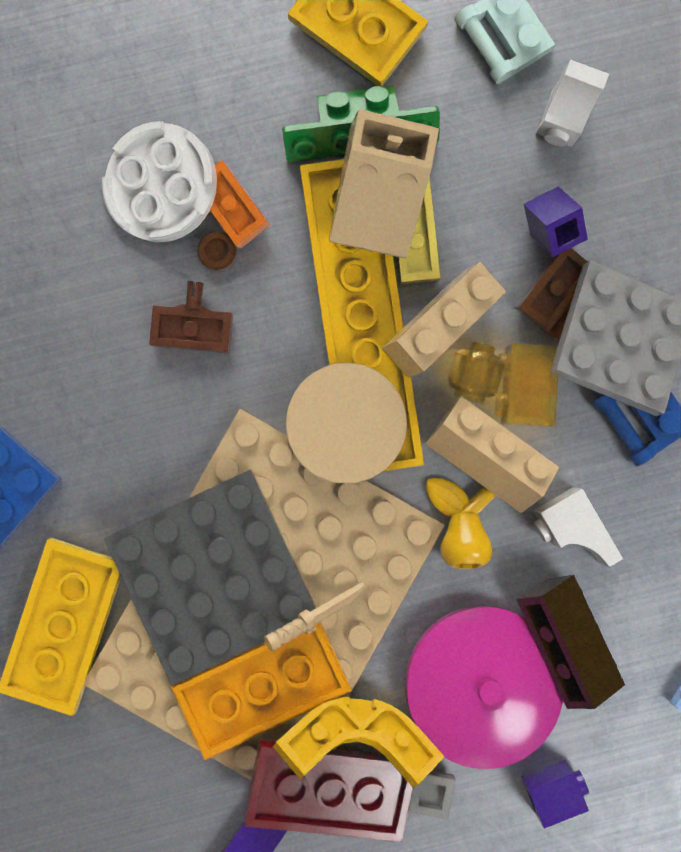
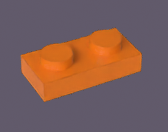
M221 160L215 165L217 189L210 211L235 246L241 249L271 224L229 166Z

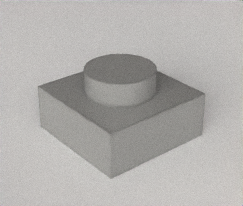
M432 770L419 785L413 788L408 811L448 820L456 781L454 775Z

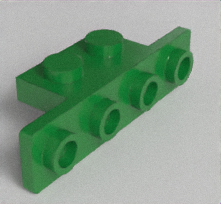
M394 85L385 87L375 86L363 90L317 96L320 122L284 126L282 128L286 160L288 162L345 155L350 126L358 109L439 128L437 142L439 141L440 112L437 106L399 111Z

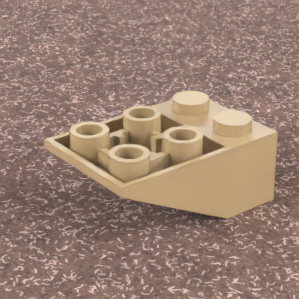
M358 109L350 126L329 242L404 259L407 258L432 169L439 128Z

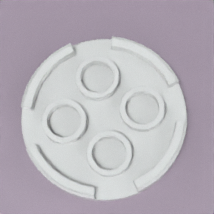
M163 121L142 124L122 136L112 148L115 151L109 160L105 177H102L103 199L113 220L123 230L150 242L177 240L196 229L210 211L217 189L215 164L205 144L187 129L167 124Z

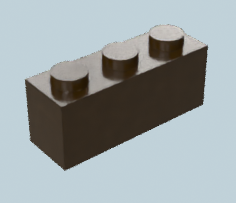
M574 575L547 579L516 599L567 709H596L625 686L617 664L607 647L600 628Z

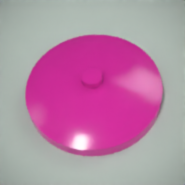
M481 605L461 608L446 614L423 633L408 661L405 676V695L412 720L445 758L454 763L476 769H495L514 764L537 750L548 738L558 721L563 704L562 697L525 618L515 612L496 606Z

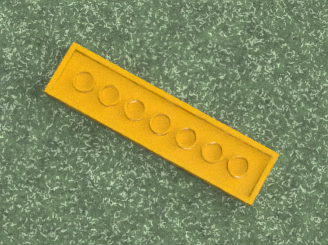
M344 159L300 165L329 365L338 363L364 365L376 370L394 385L405 407L407 430L399 454L384 471L424 465L411 377H407L382 349L403 328L393 256L329 242Z

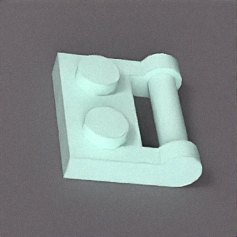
M480 0L474 5L471 4L463 8L454 18L459 28L467 31L492 70L490 76L496 84L502 83L545 56L555 46V43L527 0ZM484 17L486 18L510 55V60H504L479 20Z

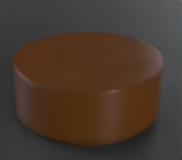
M212 231L204 235L197 248L201 263L213 272L229 270L235 264L238 256L237 246H235L228 234L221 231Z

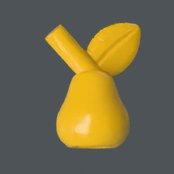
M443 478L428 479L426 481V491L430 501L441 513L451 517L440 549L444 562L450 567L458 569H473L485 566L493 556V548L478 514L496 495L483 486L469 500L465 491L454 482Z

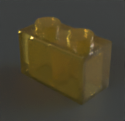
M512 343L505 347V353L499 354L497 373L498 376L503 377V391L497 392L495 414L496 416H501L500 425L544 428L556 426L558 376L550 373L558 346Z

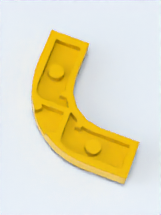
M350 696L333 699L314 708L273 745V748L301 779L329 751L342 743H364L373 746L382 753L413 788L419 785L445 757L420 728L400 710L380 700L350 699Z

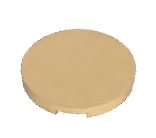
M355 363L329 365L309 375L294 392L286 416L288 440L297 459L311 473L335 483H358L371 479L383 472L399 454L407 430L405 407L394 385L376 370Z

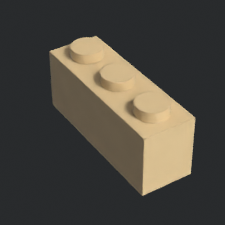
M480 261L461 272L386 343L382 349L407 377L422 373L506 291Z
M462 396L443 416L425 443L520 513L524 512L545 495L560 468Z

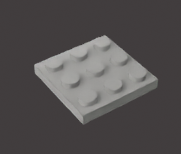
M589 260L582 267L550 373L654 416L665 414L681 358V299Z

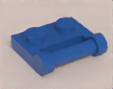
M672 392L670 393L665 414L654 416L628 405L651 439L646 444L643 443L616 403L617 400L603 394L592 400L596 409L604 412L631 452L629 458L636 467L646 463L658 452L681 438V405Z

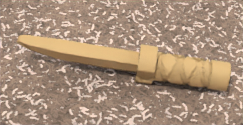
M360 583L311 612L308 610L302 611L298 614V618L264 636L266 646L270 651H274L284 643L286 644L293 640V638L302 635V633L310 634L315 631L316 624L351 603L362 593L366 585Z

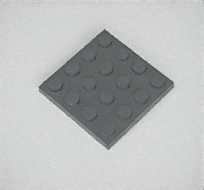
M252 469L104 538L171 685L177 684L265 642L264 636L298 618V614L302 611L308 610L311 612L316 609L314 601Z

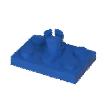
M0 428V549L62 479L4 428Z

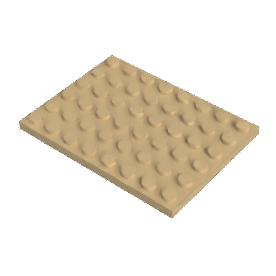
M239 409L190 497L252 469L316 608L360 583L366 585L362 593L351 603L321 621L353 690L445 525L367 480L344 484L327 481L316 476L297 459L286 434ZM131 599L87 675L85 686L200 751L171 689V683ZM348 692L338 698L349 697L351 692ZM310 711L212 758L251 780L259 740L277 742Z

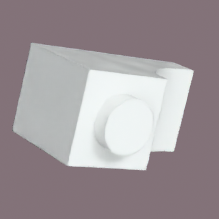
M570 59L551 92L536 134L544 136V139L552 145L559 147L568 145L572 147L581 136L588 117L604 90L609 74Z
M572 487L533 510L538 519L533 522L534 527L545 543L550 541L553 545L560 548L567 544H579L590 551L599 563L608 567L623 559L583 489Z

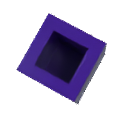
M559 186L523 204L530 235L552 257L588 240L582 207Z
M565 760L521 776L535 814L544 829L589 811L584 799L585 795L590 794L585 779L580 770L574 772Z

